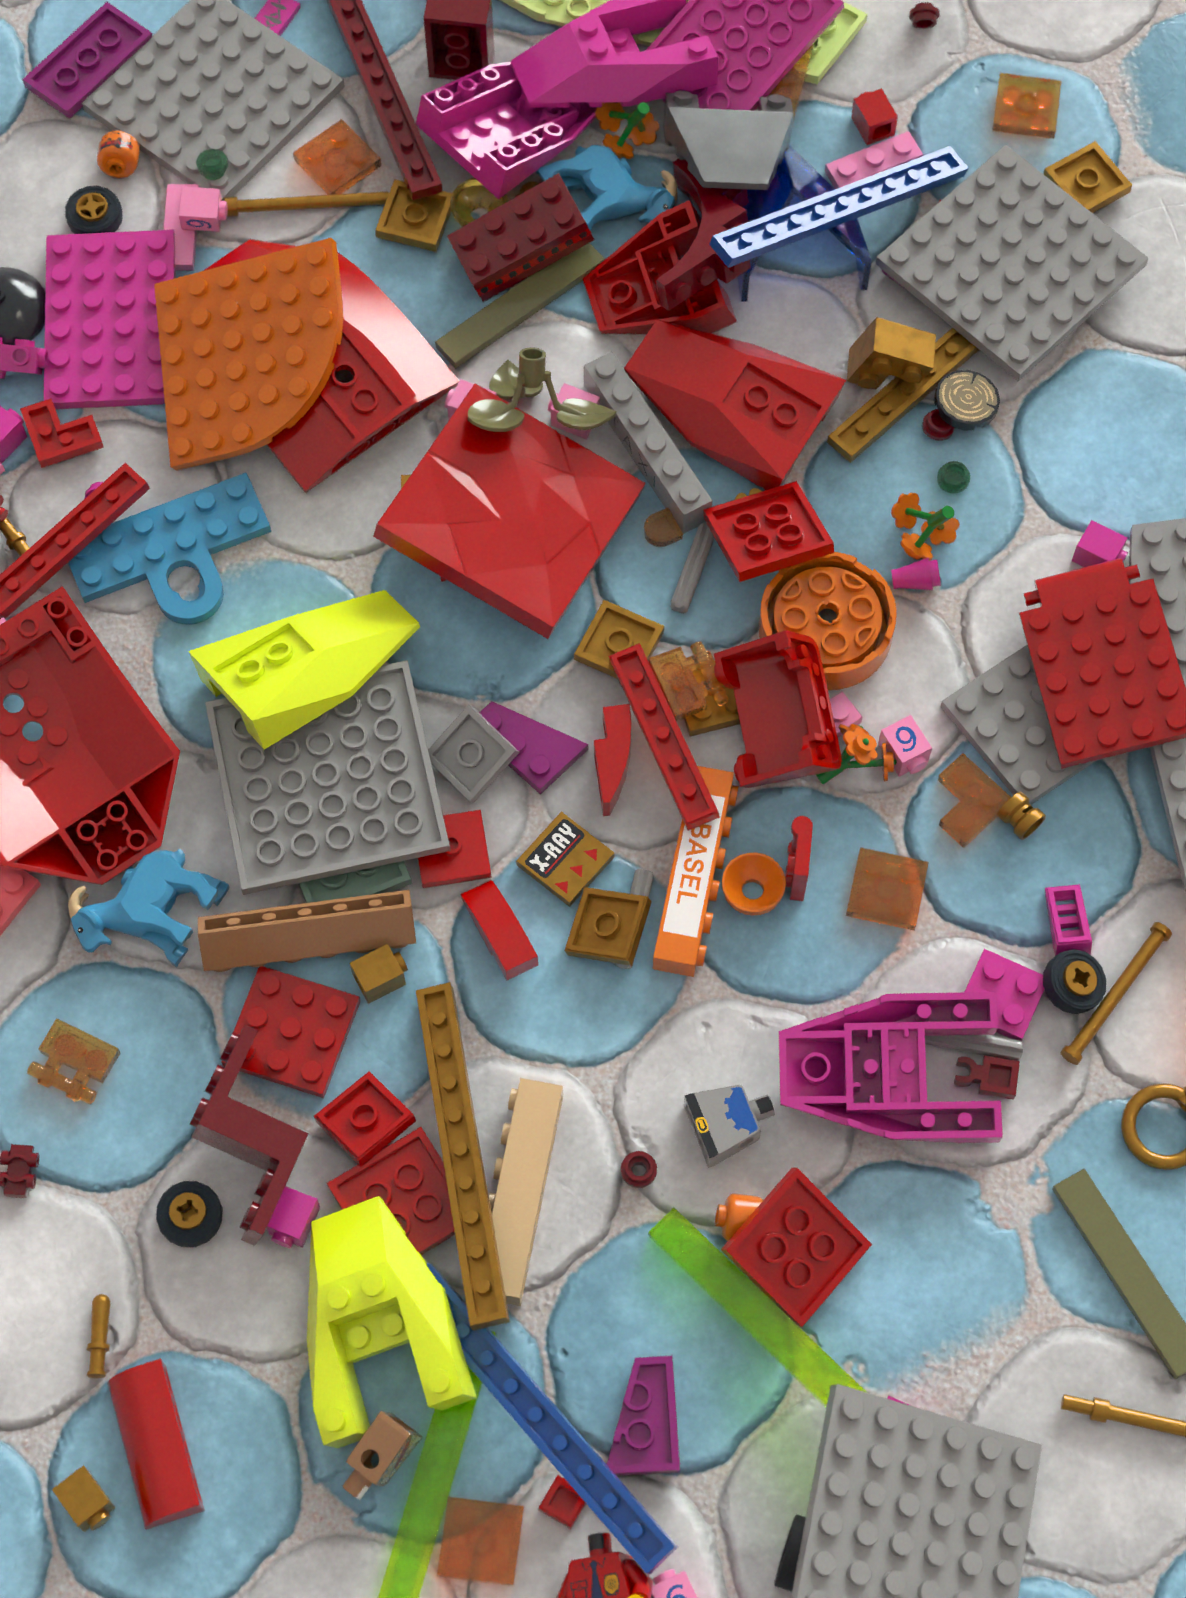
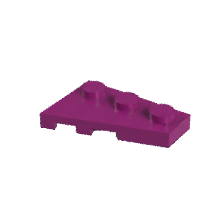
M493 701L479 712L519 751L518 755L508 766L540 795L588 751L587 743Z
M673 1356L639 1357L634 1359L607 1461V1466L616 1476L680 1472Z

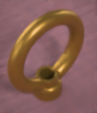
M1171 1084L1147 1086L1134 1094L1124 1108L1121 1119L1124 1141L1131 1153L1148 1166L1164 1170L1186 1166V1148L1173 1155H1160L1150 1151L1143 1145L1137 1135L1136 1119L1139 1111L1145 1104L1158 1098L1173 1099L1186 1112V1086L1184 1088Z

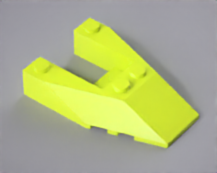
M379 1196L311 1221L307 1349L312 1401L322 1443L325 1446L341 1448L360 1441L370 1427L353 1363L407 1343L411 1345L428 1407L443 1411L477 1398L446 1291L427 1267L426 1261L416 1251L405 1235L406 1233Z

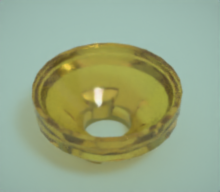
M471 178L463 181L454 189L451 195L450 206L453 217L463 227L476 220L471 216L473 210L483 208L490 212L508 202L507 194H505L500 199H497L479 181Z

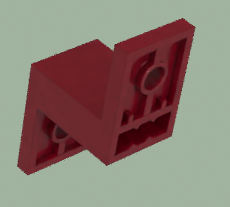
M244 1025L240 1034L232 1032L220 1057V1060L226 1062L225 1066L217 1065L205 1089V1092L211 1094L209 1100L202 1097L189 1125L196 1127L192 1138L266 1171L254 1193L260 1196L258 1203L252 1202L251 1206L248 1207L239 1228L245 1230L241 1240L255 1246L267 1228L309 1133L228 1097L258 1030Z

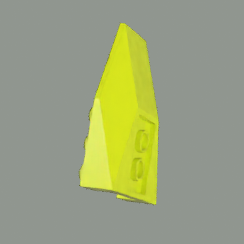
M386 590L293 615L188 652L200 680L216 697L223 694L240 712L248 733L265 750L352 697L420 628V624Z

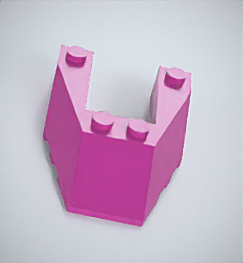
M610 0L567 23L512 59L510 64L529 108L569 107V103H588L589 107H602V102H620L622 107H630L641 102L646 103L666 98V93H675L676 91L690 92L717 85L718 55L708 35L651 50L639 51L632 35L667 27L687 4V0Z
M997 992L885 994L874 1000L859 1005L856 1004L828 1016L819 1017L779 1031L780 1105L890 1140L999 1143L1003 1138L1001 1101L927 1102L925 1036L995 1035L998 1029Z

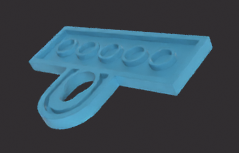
M243 473L111 523L71 559L68 564L84 603L148 580L159 608L166 617L180 624H197L213 616L223 601L224 590L222 581L211 555L272 531L247 473ZM178 567H192L200 574L198 585L200 593L197 599L185 601L179 593L169 587V575Z

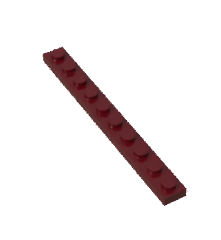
M326 0L412 201L442 193V182L362 0Z

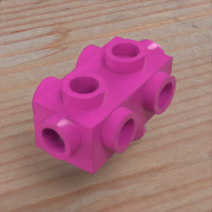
M0 337V379H5L7 371L42 375V368H47L48 349L35 347V341L15 339V345L2 344L3 338Z

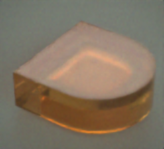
M669 508L650 515L644 523L645 539L653 546L665 547L683 539V533Z

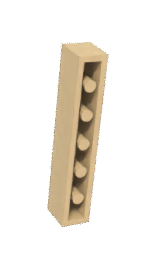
M520 1078L518 1089H511L508 1110L513 1111L511 1124L504 1123L501 1135V1144L506 1145L504 1158L497 1157L493 1179L499 1180L496 1193H489L506 1302L516 1306H521L563 1101L562 1085Z

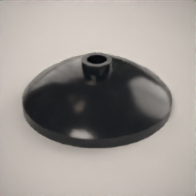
M0 267V337L3 338L2 344L15 345V339L32 341L45 325L44 288L36 278L25 271L10 267Z

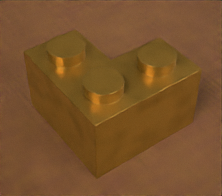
M876 317L849 348L847 382L858 384L865 389L875 390L889 375L902 378L906 382L920 383L934 368L936 334Z

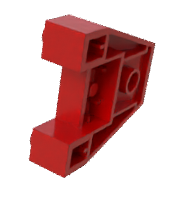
M690 200L660 213L583 278L599 331L602 334H647L656 320L708 333H714L737 322L730 299L717 279L670 311L660 305L656 280L678 263L682 258L681 256L687 253L698 234L701 217Z

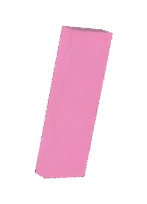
M167 184L164 230H174L175 268L176 271H194L197 230L181 228L179 206L181 186H199L197 184Z

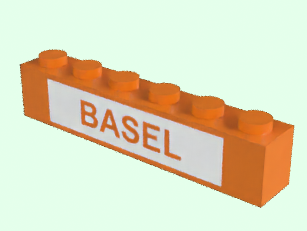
M702 766L697 767L717 807L720 818L687 831L683 820L681 821L653 956L654 970L694 977L696 966L703 967L707 946L701 945L703 933L710 934L713 913L707 911L709 901L716 902L720 881L714 880L716 869L723 870L726 849L720 848L722 837L729 838L733 817L727 816L728 806L736 805L739 786L733 785L734 772Z

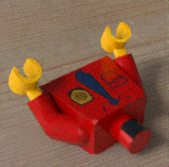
M596 1533L588 1536L590 1557L572 1560L569 1563L568 1573L556 1597L651 1598L653 1580L632 1556L622 1552H612L610 1533Z

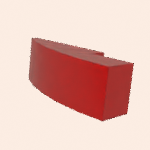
M630 704L603 707L605 739L594 740V759L603 816H610L626 780L631 749L632 723Z
M492 880L460 894L491 956L493 955L506 980L538 966L537 953L509 904Z

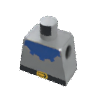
M742 1085L684 1095V1108L708 1168L717 1165L757 1142L761 1133L757 1121L775 1115L768 1095L749 1101Z

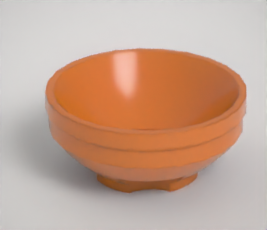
M753 852L739 855L731 860L723 872L722 891L724 897L732 908L742 914L754 916L770 912L780 903L785 892L786 879L783 869L778 862L765 854ZM750 882L759 884L763 889V894L757 899L747 898L742 892L745 884Z

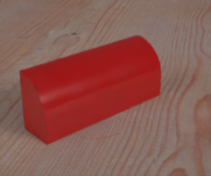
M162 1359L132 1367L112 1377L108 1381V1387L145 1530L205 1511L167 1367Z

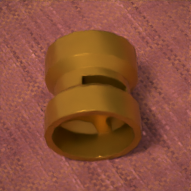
M1021 791L1013 795L997 813V816L1004 823H1010L1014 827V833L1021 840L1030 836L1046 818V815L1039 808H1033L1029 804V798Z

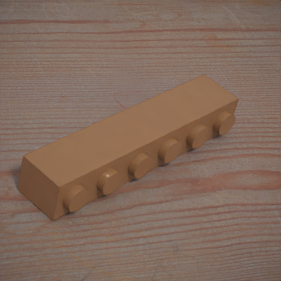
M410 890L198 917V940L204 971L224 972L234 967H261L267 963L280 961L293 963L303 958L317 956L330 958L337 954L348 952L367 953L386 944L395 949L403 948L408 944H416Z

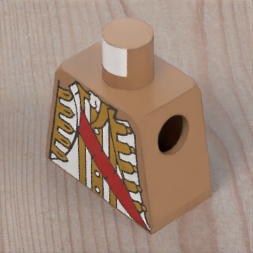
M380 1411L347 1458L346 1462L354 1470L342 1487L352 1496L361 1500L372 1483L376 1486H385L420 1442L422 1436L396 1415ZM377 1453L379 1455V1463L374 1468L371 1464V1459Z

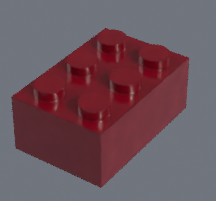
M492 0L426 1L423 19L428 76L430 78L457 80L493 64L495 53Z

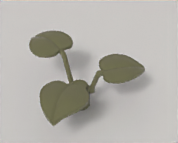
M530 347L520 351L519 368L510 360H506L491 378L489 390L496 392L497 396L502 399H512V401L508 405L503 401L494 399L478 401L469 408L468 421L481 429L494 432L510 431L517 428L524 421V413L515 409L519 398L534 397L540 394L543 390V381L546 382L554 409L559 411L557 413V421L566 427L576 430L593 429L613 419L617 411L583 399H566L561 404L557 399L551 381V372L545 371V351Z

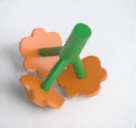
M602 102V107H597L595 110V117L600 121L599 126L602 130L608 129L611 132H616L620 128V121L623 119L627 120L628 125L621 136H613L607 133L602 141L618 158L632 159L634 156V148L627 144V138L632 139L635 146H640L643 143L647 145L653 144L657 139L655 132L660 129V125L654 120L653 114L649 112L650 107L645 102H641L632 113H625L620 102Z
M913 492L908 495L901 494L898 502L894 504L891 510L892 517L896 519V527L911 529L916 524V517L927 521L921 526V536L915 533L911 535L903 533L900 544L911 558L918 560L929 557L930 561L933 559V554L931 553V546L925 543L927 538H930L931 543L934 545H939L941 542L951 544L956 540L957 534L955 530L959 528L960 523L958 519L953 518L954 510L951 506H945L937 512L931 511L926 513L921 511V507L918 505V494Z
M840 724L838 728L840 733L843 734V740L846 744L841 754V767L829 772L816 774L819 781L825 784L848 768L882 766L883 780L888 781V773L894 772V765H896L897 761L893 758V752H886V743H882L881 746L882 759H876L878 756L875 750L877 746L876 740L862 726L851 724L850 727Z

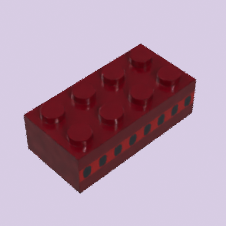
M559 173L447 235L467 276L483 302L595 240Z

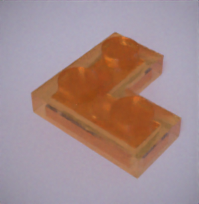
M962 753L938 777V781L960 800L956 806L940 819L939 826L964 848L998 817V811L1011 796Z

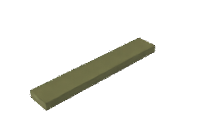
M590 243L529 276L436 340V348L455 369L582 282L583 278L602 263L605 258Z
M1085 1168L1054 1185L1052 1188L1053 1192L1174 1379L1186 1373V1323Z

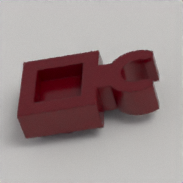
M984 1056L982 1065H978L969 1057H958L956 1066L967 1068L969 1075H956L954 1084L960 1087H967L972 1083L979 1084L978 1094L1014 1100L1020 1061Z

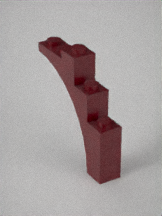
M679 158L672 162L677 188L691 199L699 210L702 219L698 234L687 253L673 268L656 280L660 305L668 311L716 279H720L727 284L751 268L750 260L728 268L709 245L713 235L748 222L747 210L743 208L749 204L747 189L703 188L688 170V162L685 159L680 160Z

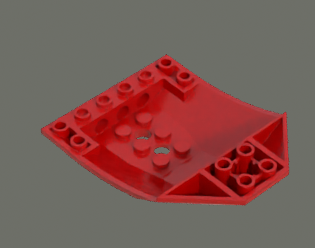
M249 239L203 271L297 246ZM339 252L337 253L343 301V330L341 343L337 345L332 361L335 364L322 392L306 414L290 429L286 427L272 437L273 441L267 444L305 493L430 406L451 389H454L459 383V379L400 309L360 268ZM340 370H348L353 374L354 378L348 383H341L336 379L335 374Z
M61 586L0 625V864L4 867L103 885L140 861L143 856L161 847L180 750L136 693L64 587ZM10 695H17L24 702L23 708L17 713H10L3 706L4 700ZM36 722L41 725L43 729L42 737L37 741L27 740L22 733L26 724ZM41 757H44L46 761L48 760L54 767V769L29 787H23L21 782L44 767L39 761ZM21 771L23 777L19 780L17 773Z

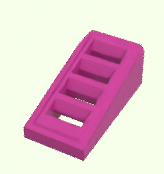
M1080 884L1045 888L1055 956L1061 952L1073 949L1085 951L1091 955L1092 938ZM1074 900V904L1056 905V901ZM1076 914V916L1058 917V915ZM1078 927L1077 930L1061 931L1064 928Z

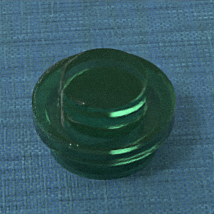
M218 149L205 150L197 157V170L209 180L219 179L228 168L227 156Z
M951 461L939 469L937 482L940 488L948 493H960L968 487L970 473L963 463Z

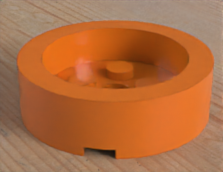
M834 552L779 570L769 585L767 584L762 596L759 616V639L784 630L810 636L819 648L828 691L849 688L869 678L885 661L891 647L896 625L895 599L889 585L875 569L872 571L867 566L858 562L854 556ZM824 609H831L837 614V618L832 620V623H829V621L822 619L818 615L819 612Z

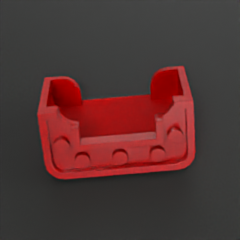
M784 630L714 653V674L717 681L734 691L746 750L745 754L738 756L734 765V774L740 783V787L751 788L821 774L841 767V751L821 655L813 638Z

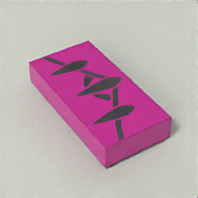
M268 0L254 19L281 36L301 6L299 2L294 0Z

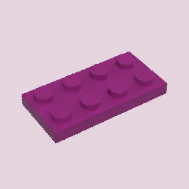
M106 2L22 79L24 87L70 119L83 107L82 102L146 44L153 35L149 30L109 2Z

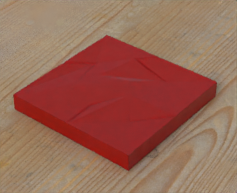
M475 383L378 521L373 537L546 639H549L637 502L646 483L565 435L559 434L553 428L522 411L524 413L523 423L510 431L494 432L473 425L468 421V410L474 403L481 400L494 399L503 401L507 405L509 404L507 401Z

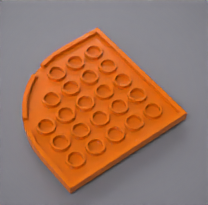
M332 238L154 284L171 468L176 471L236 457L263 447L272 442V437L286 427L290 429L317 400L335 364L332 361L336 347L341 343L343 330V301L337 243Z

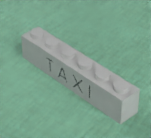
M611 351L585 364L584 387L589 393L600 397V405L617 411L615 417L608 421V423L681 533L684 534L698 527L701 523H706L703 509L712 507L713 500L613 352Z

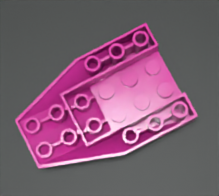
M507 62L486 66L421 95L416 125L497 199H500L570 146L596 118L595 110L597 107H589L588 103H569V107L529 108L511 64Z

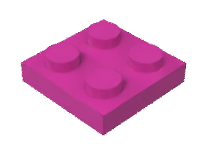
M984 949L965 992H997L998 1029L996 1032L1010 1039L1022 1041L1045 989L1043 986V974Z

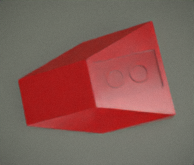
M656 320L624 367L630 379L691 446L765 490L783 485L800 453L820 422H823L846 382L843 378L763 347L661 320Z

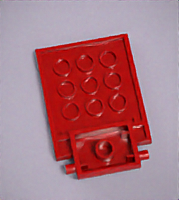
M1121 558L1034 580L1036 590L1023 593L1026 606L1040 603L1039 608L1019 612L1061 769L1186 738V687L1154 579L1129 584V580L1140 578L1137 564L1124 567Z

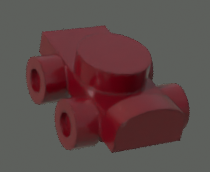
M11 1144L10 1151L2 1150L0 1164L8 1165L7 1172H0V1186L4 1187L3 1194L5 1196L26 1198L27 1190L35 1188L36 1175L32 1174L31 1167L38 1168L40 1155L39 1153H34L33 1146Z

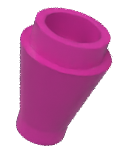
M928 557L891 570L894 589L933 590V587L941 586L937 559L929 561Z

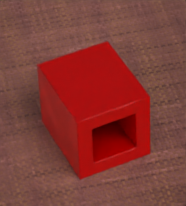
M882 88L872 92H864L853 99L851 118L866 145L895 136L898 116Z

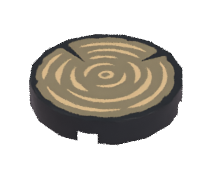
M955 370L945 375L938 383L934 395V404L937 406L939 416L943 421L954 428L969 431L974 430L975 427L982 426L983 428L991 423L998 412L1000 397L998 389L992 381L981 373L971 370Z

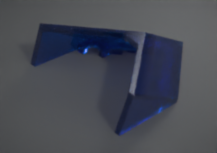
M790 146L788 151L784 152L781 164H778L776 174L768 189H747L749 204L743 208L747 210L748 222L830 192L835 190V188ZM858 218L828 230L855 255L861 290H867L872 260ZM762 255L750 259L751 268L737 277L741 302L748 301L750 275Z

